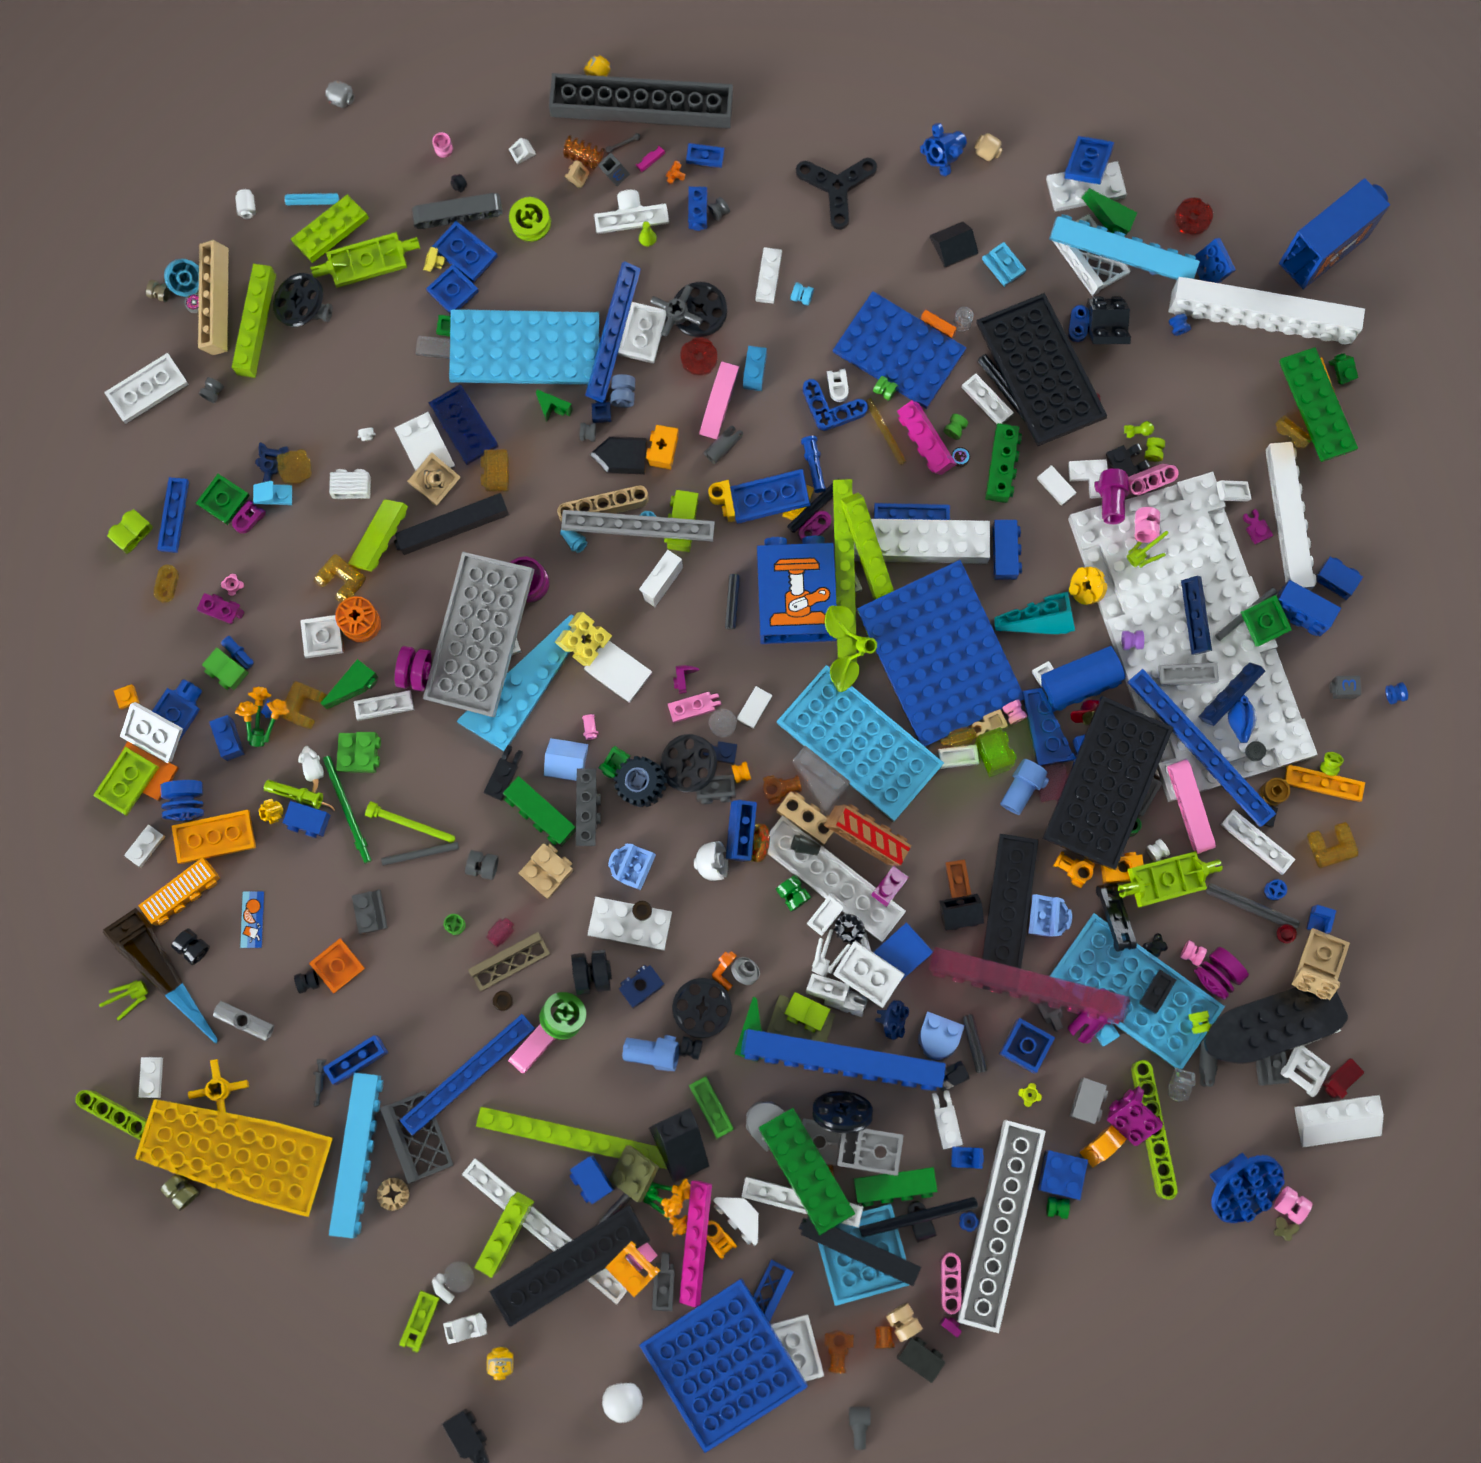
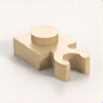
M998 709L983 716V723L975 722L971 726L972 728H981V732L976 734V737H981L987 730L992 735L1007 728L1008 724L1001 710Z

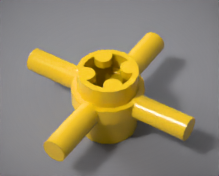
M218 1059L210 1060L213 1079L203 1089L188 1091V1098L194 1099L207 1096L211 1100L216 1101L218 1111L226 1112L224 1100L230 1095V1092L248 1088L249 1082L248 1080L229 1083L220 1076ZM218 1084H221V1095L218 1092L214 1093V1088H217Z

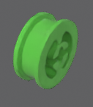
M558 992L551 995L540 1011V1024L544 1031L551 1037L561 1040L575 1036L586 1020V1008L583 1002L577 996L568 992ZM557 1006L558 1008L553 1014L554 1018H552L551 1008ZM572 1014H574L575 1024L568 1025L573 1017Z

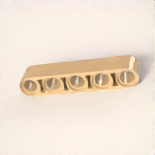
M634 486L561 504L557 509V513L562 522L563 510L580 511L584 506L590 508L588 512L616 514L633 510L648 504V491L643 486ZM640 493L645 495L643 499L638 500L635 498ZM619 498H625L626 502L623 504L617 503V500ZM602 502L608 503V506L605 508H600L599 504Z

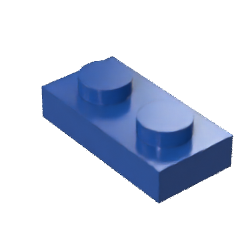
M689 143L686 163L722 168L725 149Z

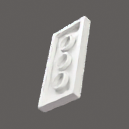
M1118 161L1108 163L1101 185L1065 179V172L1047 175L1046 178L1055 212L1087 206L1081 197L1089 188L1112 200L1126 198L1127 195Z
M166 353L104 393L122 421L126 424L187 386L188 382L170 355Z
M595 897L588 936L665 951L672 911L652 908L651 917L645 921H640L632 913L634 904Z

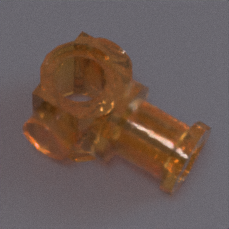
M774 775L763 778V794L768 799L770 805L781 802L780 798L785 797L786 793L790 791L802 792L798 775L786 780L782 778L777 779ZM768 786H775L777 792L769 794L766 789Z
M842 1330L825 1333L824 1346H828V1353L831 1354L828 1372L846 1373L845 1356L849 1353V1347L853 1348L854 1335L847 1334ZM837 1335H842L845 1338L844 1343L840 1346L835 1345L833 1342L834 1337Z

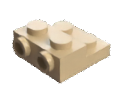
M543 843L518 874L544 897L549 899L574 870L570 867L573 863L565 856L561 859L556 854L558 850L550 843L548 846Z

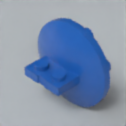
M1241 1153L1226 1165L1209 1174L1217 1185L1212 1195V1209L1218 1218L1224 1222H1251L1258 1214L1268 1211L1272 1207V1202L1285 1183L1282 1166L1270 1156L1258 1155L1247 1158Z

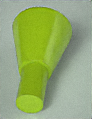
M645 221L642 224L643 229L639 234V242L644 246H652L656 242L657 236L650 228V223Z

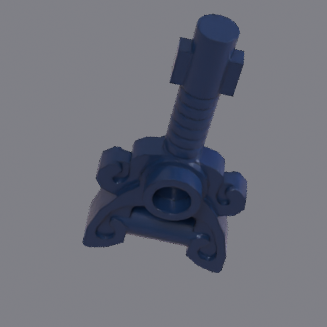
M260 442L258 446L260 458L255 460V464L264 472L262 481L264 483L271 481L272 474H277L279 470L283 471L285 469L283 462L289 454V449L287 446L279 450L269 449ZM266 456H272V457H278V458H277L276 460H270V459H267Z

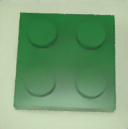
M217 474L196 504L228 525L250 495L220 474Z
M1276 595L1240 612L1256 647L1292 630Z

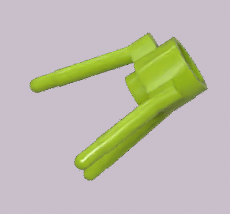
M1165 531L1143 549L1139 548L1142 542L1138 541L1128 551L1127 559L1130 564L1135 568L1137 566L1142 568L1146 564L1164 557L1166 554L1162 553L1145 560L1147 557L1145 552L1162 540L1169 532Z
M135 980L132 983L110 989L109 993L125 989L127 991L100 1003L99 1007H103L127 995H130L132 999L137 998L117 1017V1020H121L134 1007L146 999L145 995L149 992L142 980Z

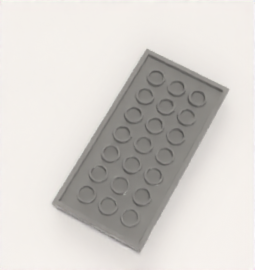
M462 552L423 696L424 700L495 718L535 569Z

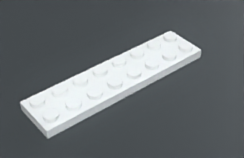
M782 815L767 835L769 836V841L767 842L769 845L766 853L825 899L831 893L846 904V907L842 910L844 914H853L860 918L865 930L880 942H883L906 911L894 901H891L886 907L871 896L876 887L823 846L820 847L818 855L795 853L794 850H791V843L795 834H802L814 842L816 841Z

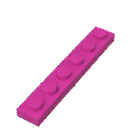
M697 1180L691 1181L679 1303L692 1307H698L701 1301L712 1184Z

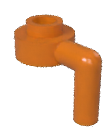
M725 951L719 958L721 963L712 973V978L727 991L733 985L722 974L737 957L732 951L729 953Z

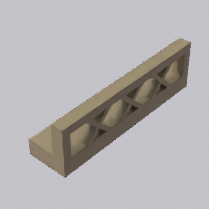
M537 932L473 966L468 971L471 977L474 978L480 992L551 954L540 933ZM540 943L544 953L539 956L532 955V947ZM518 954L527 956L525 963L522 965L513 964L515 956ZM501 963L509 965L508 971L504 975L496 973L497 967ZM484 972L492 974L490 982L482 986L478 976Z

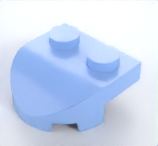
M625 844L620 849L613 851L609 858L608 866L616 880L641 890L656 854L639 848L634 844Z
M1032 895L1028 934L1053 937L1061 936L1062 933L1069 929L1072 923V912L1064 903L1065 900L1059 897Z
M927 1011L918 1035V1044L923 1049V1053L931 1059L942 1060L952 1056L960 1042L965 1025Z

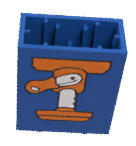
M1366 178L1361 180L1296 233L1279 262L1280 266L1304 290L1370 236L1390 206L1385 190L1377 184L1371 185Z
M823 536L802 538V544H787V539L783 537L765 539L764 545L757 546L760 644L836 641L837 638L830 636L825 627L827 609L830 606H837L834 543H825Z

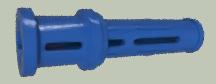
M807 436L801 439V444L804 445L805 450L804 458L809 464L814 492L822 493L826 490L819 461L821 453L817 448L816 442L818 439L816 436Z

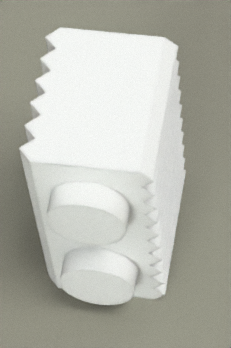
M337 469L336 472H330L329 492L333 499L370 498L371 476L366 470L356 469L354 472H347L344 469Z

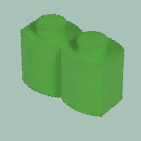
M217 647L202 664L206 668L204 672L211 678L215 676L219 678L220 681L218 683L226 690L229 687L235 690L249 673Z

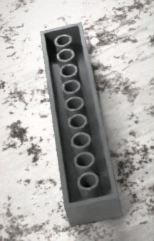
M552 73L549 110L551 117L731 128L733 84Z

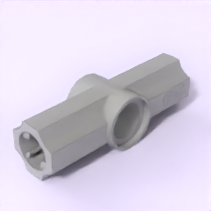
M220 1001L214 1010L213 1017L262 1040L268 1041L274 1031V1025L223 1001ZM243 1016H246L248 1019L245 1026L240 1024V1019Z

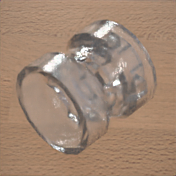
M961 307L956 311L954 326L957 330H969L974 318L973 311L968 307Z

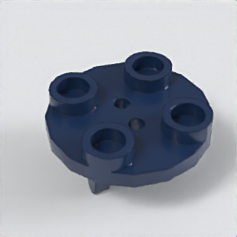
M894 1000L890 1003L887 1010H877V1014H880L881 1017L875 1018L876 1022L884 1024L885 1035L891 1040L903 1038L905 1034V1021L909 1015V1008L902 1001Z

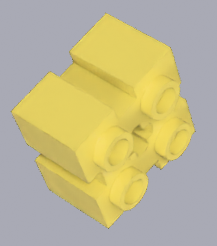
M577 612L568 624L571 626V629L563 630L554 643L566 652L573 651L572 657L583 666H590L598 656L595 650L597 648H604L612 635L601 626H592L595 621L584 612ZM581 636L586 638V641L583 643L581 642L583 640Z

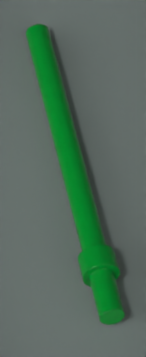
M326 756L323 758V762L354 836L356 849L360 851L364 863H369L372 860L367 850V842L361 835L331 758Z

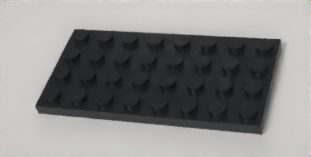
M1045 293L977 320V326L1037 447L1107 419V413Z
M1102 696L1042 839L1107 868L1116 870L1174 727Z

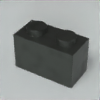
M917 1336L915 1339L909 1338L897 1355V1359L933 1383L946 1363L942 1359L944 1355L934 1348L932 1351L925 1347L927 1343Z

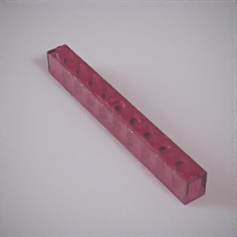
M938 947L934 948L929 970L934 973L933 976L945 979V976H948L954 982L963 984L964 981L971 983V986L979 989L986 986L990 988V991L1002 994V991L1009 992V996L1021 999V996L1028 997V1001L1040 1004L1041 1001L1047 1002L1049 1007L1060 1009V1006L1066 1007L1068 1012L1079 1014L1080 1011L1088 1013L1087 1017L1099 1020L1100 1017L1108 1018L1107 1022L1119 1025V1022L1125 1023L1131 1001L1128 996Z

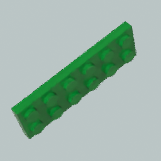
M1316 347L1281 358L1279 360L1280 366L1320 461L1324 462L1356 451L1358 446Z
M794 1108L758 1128L819 1235L824 1234L855 1215L854 1210Z

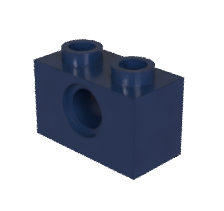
M646 965L642 966L636 971L637 975L632 979L628 977L620 983L621 987L618 989L633 1009L665 986L651 965L648 967ZM639 980L646 982V988L642 991L635 988V984Z

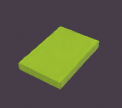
M125 747L93 796L127 816L159 767Z

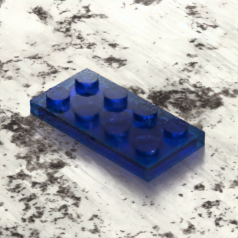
M461 384L428 402L466 465L499 447Z

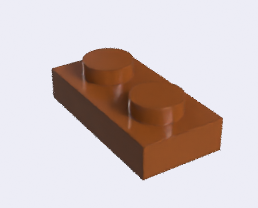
M965 859L946 862L945 866L951 898L971 895Z

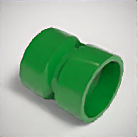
M796 875L790 877L775 889L781 898L786 899L785 904L791 912L811 899L808 891L805 888H801L802 883Z

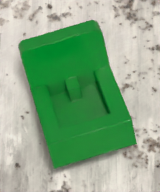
M1343 353L1336 355L1333 360L1329 361V365L1335 368L1338 384L1342 385L1359 378L1354 357Z
M614 746L604 763L600 764L598 768L602 770L606 777H617L616 770H620L622 768L620 764L622 762L626 764V759L631 756Z

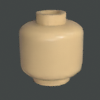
M986 133L984 136L981 134L974 146L976 154L987 161L993 160L994 157L998 158L1002 152L1000 139L989 133Z

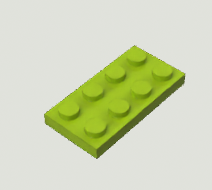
M346 195L294 235L291 241L313 263L367 221L369 217L352 198Z

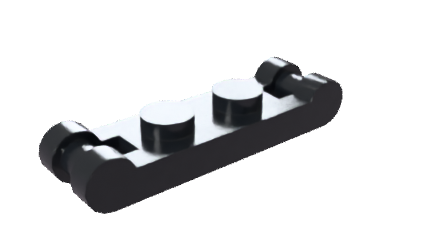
M1117 883L1109 884V886L1099 885L1096 887V894L1100 897L1114 940L1115 951H1123L1125 948L1129 950L1136 949L1137 942L1123 899L1119 895L1120 891H1118Z

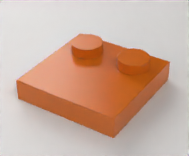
M341 938L309 963L333 994L365 969Z

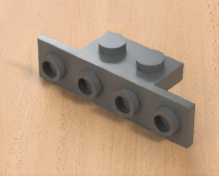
M577 769L576 846H596L597 824H601V813H598V805H601V794H598L596 789V769Z

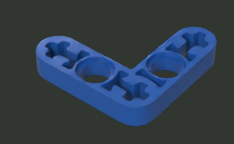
M808 379L803 384L804 397L817 427L822 431L857 420L867 414L868 405L863 399H856L829 409L816 380ZM809 385H811V387H815L814 397H812L811 391L807 390ZM815 401H821L823 407L815 409L812 404ZM856 405L863 407L862 412H859V410H855ZM839 411H845L847 413V417L845 419H839L837 417V413ZM823 412H824L823 416H824L825 420H829L827 425H825L824 423H821V422H822V416H821V414H822Z

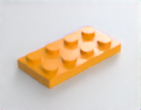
M249 810L172 825L178 864L256 848Z

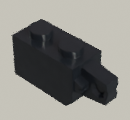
M465 1408L442 1424L461 1458L467 1459L469 1457L473 1463L490 1462L485 1450L487 1438L482 1429L478 1430L475 1425L477 1421L472 1411L468 1412Z

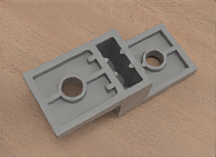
M802 1120L813 1142L817 1136L824 1137L825 1145L822 1148L817 1147L826 1164L898 1176L904 1135L871 1129H863L854 1133H836L822 1128L814 1120ZM883 1146L886 1149V1155L883 1158H878L875 1155L876 1147Z

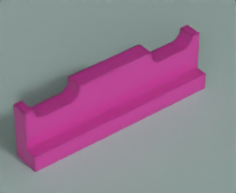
M658 146L655 151H651L642 158L643 161L636 164V167L643 172L663 156L665 151Z

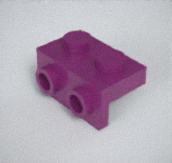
M204 593L197 607L199 612L229 624L233 623L235 617L242 619L244 614L240 604L233 601L226 602L216 594L211 596Z

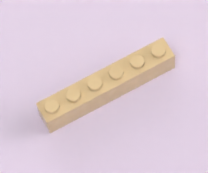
M215 240L199 244L198 348L211 355L228 352L229 248Z

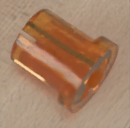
M875 1327L876 1344H874V1348H895V1343L892 1342V1327Z

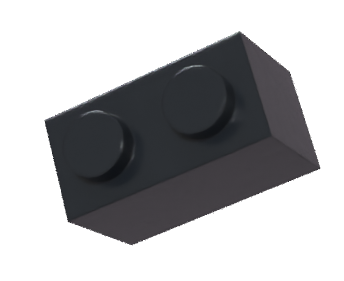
M978 893L939 901L945 930H957L967 926L974 927L984 923L982 902Z

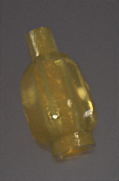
M973 727L955 729L949 733L948 737L940 739L941 745L960 747L970 744L973 739H976V733Z

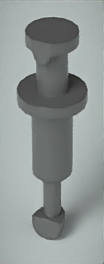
M317 1059L316 1061L318 1071L313 1073L316 1075L314 1090L316 1092V1101L313 1103L314 1107L320 1104L319 1099L320 1093L323 1091L324 1076L327 1075L323 1069L324 1063L327 1062L326 1059Z

